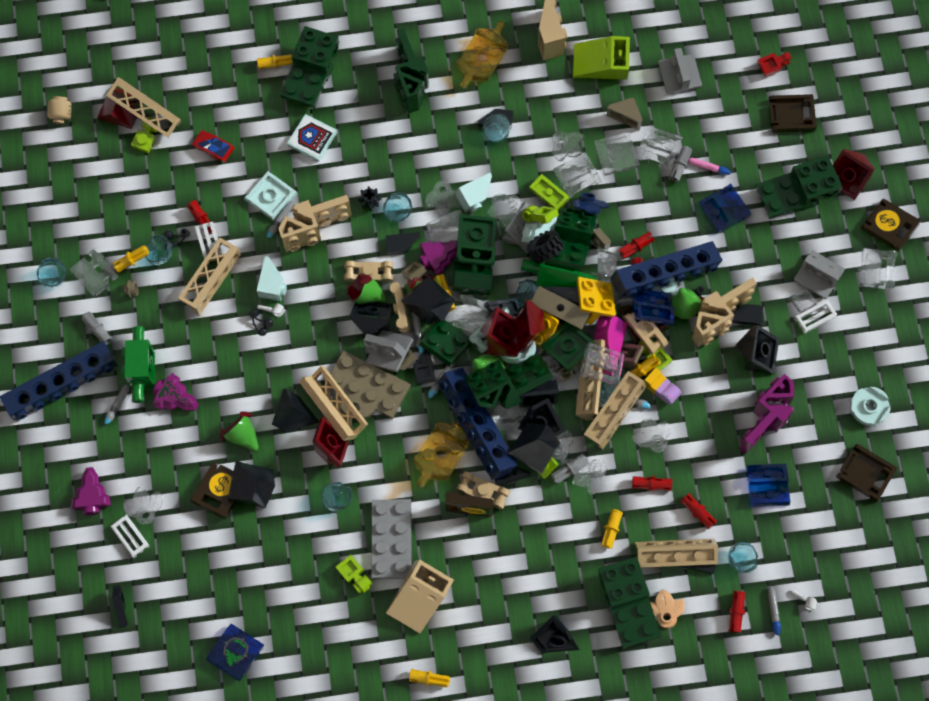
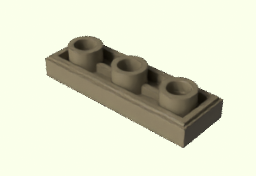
M538 286L531 300L540 309L580 329L583 328L590 313L580 311L579 305L541 286ZM562 304L564 305V308L562 310H558L557 305Z

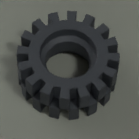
M547 230L544 234L540 233V236H535L534 240H531L530 244L527 245L526 249L534 262H547L549 258L553 259L554 255H558V251H562L564 243L555 230Z

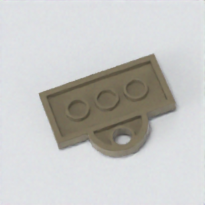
M346 351L342 352L330 373L353 405L359 406V412L364 419L371 417L375 411L393 419L411 388V384ZM341 403L342 412L347 414L346 404Z

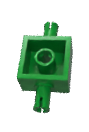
M523 259L521 271L536 273L538 276L536 286L543 288L545 286L576 287L578 277L597 280L598 277L597 275L545 264V261L543 263H536Z
M135 326L132 327L133 340H126L125 347H122V357L125 359V366H122V377H125L126 383L132 388V402L143 403L144 388L155 387V350L148 339L144 340L145 328Z

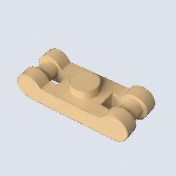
M345 261L344 268L346 269L344 281L353 282L361 273L369 275L376 282L388 283L393 281V275L391 274L393 262ZM354 270H359V274H354ZM378 270H384V274L379 275Z
M394 282L390 285V291L396 300V303L393 304L394 312L399 316L396 325L401 333L407 334L411 330L407 306L401 302L405 294L401 285Z
M637 307L633 313L626 314L624 320L644 343L651 355L655 354L657 349L667 346L668 341L653 321L648 319V316L643 315L642 307ZM640 318L641 321L637 323L635 320ZM655 336L657 341L652 343L650 339Z
M464 471L462 475L463 480L461 484H458L456 490L467 496L490 498L494 501V507L503 510L505 506L504 501L506 497H509L511 491ZM470 482L475 484L473 490L468 488ZM494 492L499 494L497 499L492 498Z

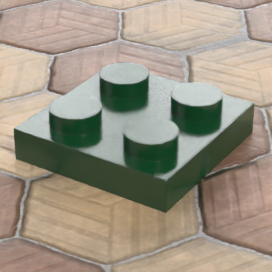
M444 320L438 323L420 341L419 345L450 367L467 350L472 342L469 340V336Z
M565 322L541 348L565 370L570 372L596 347V344L576 326Z

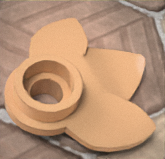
M661 590L657 594L655 602H650L658 624L666 629L674 627L677 623V617L682 615L685 610L684 600H673L672 595L666 590ZM666 615L671 617L669 620L663 619Z

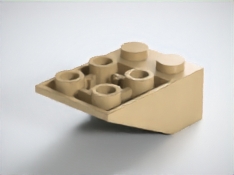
M545 0L539 25L538 47L543 61L563 56L564 48L567 47L565 41L567 39V32L565 28L562 29L561 27L562 18L560 13L556 12L555 8H557L555 0Z
M416 560L386 614L414 631L421 633L446 596L454 580L422 560Z

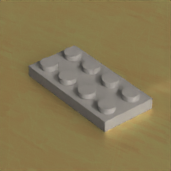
M411 499L372 500V579H405L412 567Z

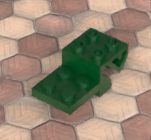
M304 26L292 54L293 65L280 93L282 99L315 109L326 80H329L334 65L330 61L337 56L340 42L339 36Z
M403 28L397 30L398 38H395L398 56L402 57L403 62L395 66L396 73L393 76L397 93L400 92L402 107H406L409 114L420 109L425 99L424 89L429 88V76L424 58H415Z
M828 155L793 166L791 173L758 183L755 186L769 219L799 209L806 210L819 204V199H830L841 192L843 188Z
M560 207L554 230L564 243L562 251H558V255H554L553 259L549 258L545 264L583 272L597 215H589L572 208Z
M459 215L452 291L490 295L493 280L492 265L495 263L497 218Z
M537 353L511 366L507 370L504 369L500 360L491 362L484 368L472 372L465 377V380L479 406L494 409L499 400L503 408L509 409L522 402L519 397L520 395L554 377L540 353Z
M630 558L599 568L600 582L605 591L604 598L611 613L622 649L661 638L662 636L649 600L650 593L638 558Z

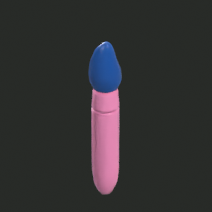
M689 158L688 163L694 166L718 172L721 175L731 174L730 170L723 166L719 167L696 158Z

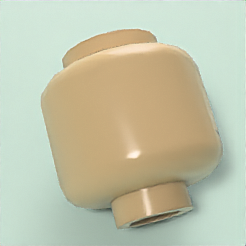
M53 96V99L49 100L47 104V117L52 119L53 123L64 124V121L71 118V102L66 97Z

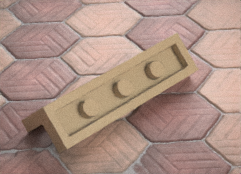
M119 77L106 94L107 97L168 138L175 127L182 121ZM117 86L124 90L125 98L117 99L112 95ZM137 98L140 101L141 108H130L128 99ZM153 109L156 119L148 120L145 118L144 110ZM167 119L173 123L168 132L161 129L160 120Z
M219 238L178 297V300L190 306L194 313L201 315L241 256L239 248ZM221 244L229 248L226 254L218 256L217 250ZM217 260L218 266L216 269L208 271V263ZM207 276L208 281L204 285L197 286V279ZM196 291L197 297L193 302L185 298L188 292Z
M603 339L592 340L598 346V351L596 352L595 347L581 360L576 416L586 421L593 420V416L598 415L605 341Z
M320 366L312 376L303 377L299 382L343 441L355 439L368 425L325 366ZM321 374L325 377V385H321L317 380ZM330 388L336 391V400L330 397ZM341 403L346 404L347 414L342 413ZM352 418H356L360 423L356 430L352 426Z
M627 371L584 433V436L595 442L603 450L645 390L646 384L644 380Z
M714 538L635 542L637 558L641 568L718 564V544Z

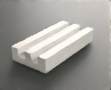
M213 221L195 226L204 259L207 256L200 229L203 228L209 250L211 251L213 246L207 227H211L215 243L218 240ZM219 247L217 250L218 254L223 255L221 247Z
M825 300L795 316L794 320L802 328L803 334H806L836 318L837 313L829 301ZM827 306V309H825V310L821 311L820 313H818V314H816V315H814V316L808 318V319L805 320V321H802V318H804V317H806V316L812 314L813 312H815V311H817V310H819V309H821V308ZM829 312L831 313L830 315H828V316L824 317L823 319H821V320H819V321H817V322H815V323L809 325L808 327L805 326V325L811 323L812 321H814V320H816V319H818V318L824 316L825 314H827V313H829Z
M127 514L110 526L133 558L137 554L142 553L145 548L150 547ZM127 521L143 545L139 546L123 522ZM121 526L137 548L136 550H132L116 527Z

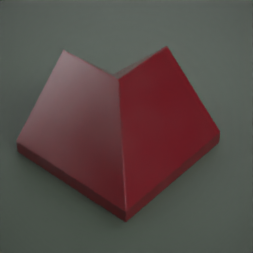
M116 88L112 94L117 99L125 98L124 90ZM106 97L97 118L132 129L137 116L109 97ZM137 98L128 99L130 108H141L140 101Z
M846 149L841 151L833 164L843 187L841 191L854 200L871 179L875 170L864 154Z
M526 300L515 319L519 353H523L530 347L545 329L543 311L529 300Z
M496 307L480 329L486 337L489 354L517 357L519 350L516 320L499 307Z
M323 416L320 418L312 441L314 449L328 465L339 468L342 466L349 442L347 440L343 441Z

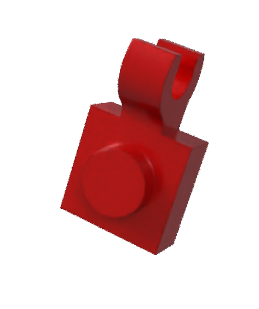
M789 52L778 57L775 53L758 59L757 63L766 78L782 71V66L790 64L792 58Z

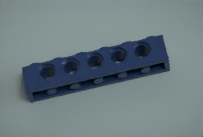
M711 241L617 269L610 280L619 298L626 296L631 298L639 292L647 293L658 286L663 288L674 281L679 283L687 277L695 278L704 272L712 273L718 269V265L723 260L714 242Z
M102 341L1 395L0 399L9 416L14 421L22 420L27 417L28 413L44 408L45 404L51 401L59 400L67 392L76 391L80 385L86 382H93L97 376L111 372L118 365L107 345ZM98 361L95 367H90L92 362ZM81 370L78 376H73L75 371ZM64 379L61 385L56 386L58 380ZM45 388L46 392L43 395H39V391ZM24 398H29L26 404H21Z
M464 368L444 372L437 382L439 389L444 394L449 407L457 417L458 423L466 433L467 439L475 449L476 455L484 465L485 471L489 474L491 480L509 475L518 466L515 458L508 455L510 449L486 407L479 406L465 380V377L468 375Z

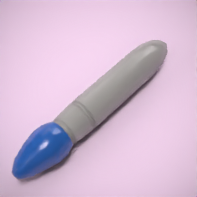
M769 587L768 599L772 618V630L774 634L779 636L781 623L779 622L776 593L773 587Z

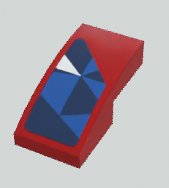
M201 130L192 143L195 149L206 152L211 158L226 162L235 149L228 142Z

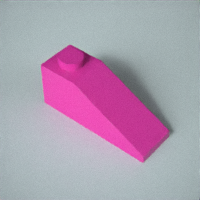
M602 315L596 323L595 340L603 339L605 341L602 377H612L615 375L628 323L616 316L608 317Z

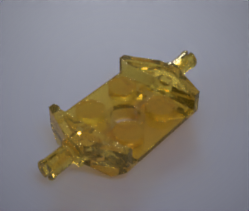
M499 20L494 29L476 28L474 37L461 58L457 59L456 65L464 75L462 82L459 84L463 89H466L469 82L473 80L479 82L488 81L508 49V43L500 34L505 26L504 22L501 23ZM484 54L487 56V59L481 61L477 57Z
M458 421L455 424L436 422L428 439L418 454L414 456L413 462L422 472L421 477L416 482L418 486L423 488L428 479L431 478L439 481L448 480L467 450L470 441L461 430L462 426ZM442 450L446 453V456L443 458L438 457L436 452Z

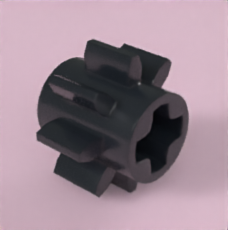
M368 186L364 191L360 190L362 196L358 197V201L363 202V209L366 207L372 211V208L375 206L379 207L378 201L382 200L381 195H377V188L373 190Z

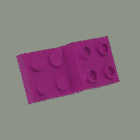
M784 374L781 378L777 376L771 382L767 392L764 390L754 403L756 407L753 412L759 419L753 429L750 428L740 441L742 445L739 450L744 454L770 428L778 432L794 411V408L789 406L794 398V382L787 375Z

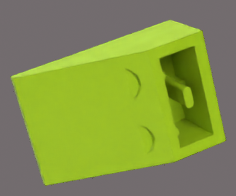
M610 36L574 44L573 78L627 80L629 73L630 37Z

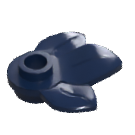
M588 192L581 193L578 200L573 201L575 209H584L585 213L589 215H598L601 212V208H609L605 201L596 200L595 195Z

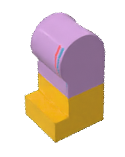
M655 368L644 380L646 388L665 403L672 405L682 392L663 376L659 369Z

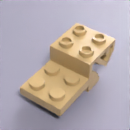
M344 195L314 206L310 205L309 200L295 204L292 207L294 218L285 216L278 228L285 251L295 252L301 247L317 244L321 241L318 227H326L332 222L344 221L352 216L348 196Z
M753 277L722 297L716 291L702 300L692 334V340L697 347L703 344L704 346L709 345L713 342L714 337L717 335L723 336L730 330L729 328L734 318L732 312L736 309V306L741 303L746 304L752 299V294L755 292L754 290L757 285Z

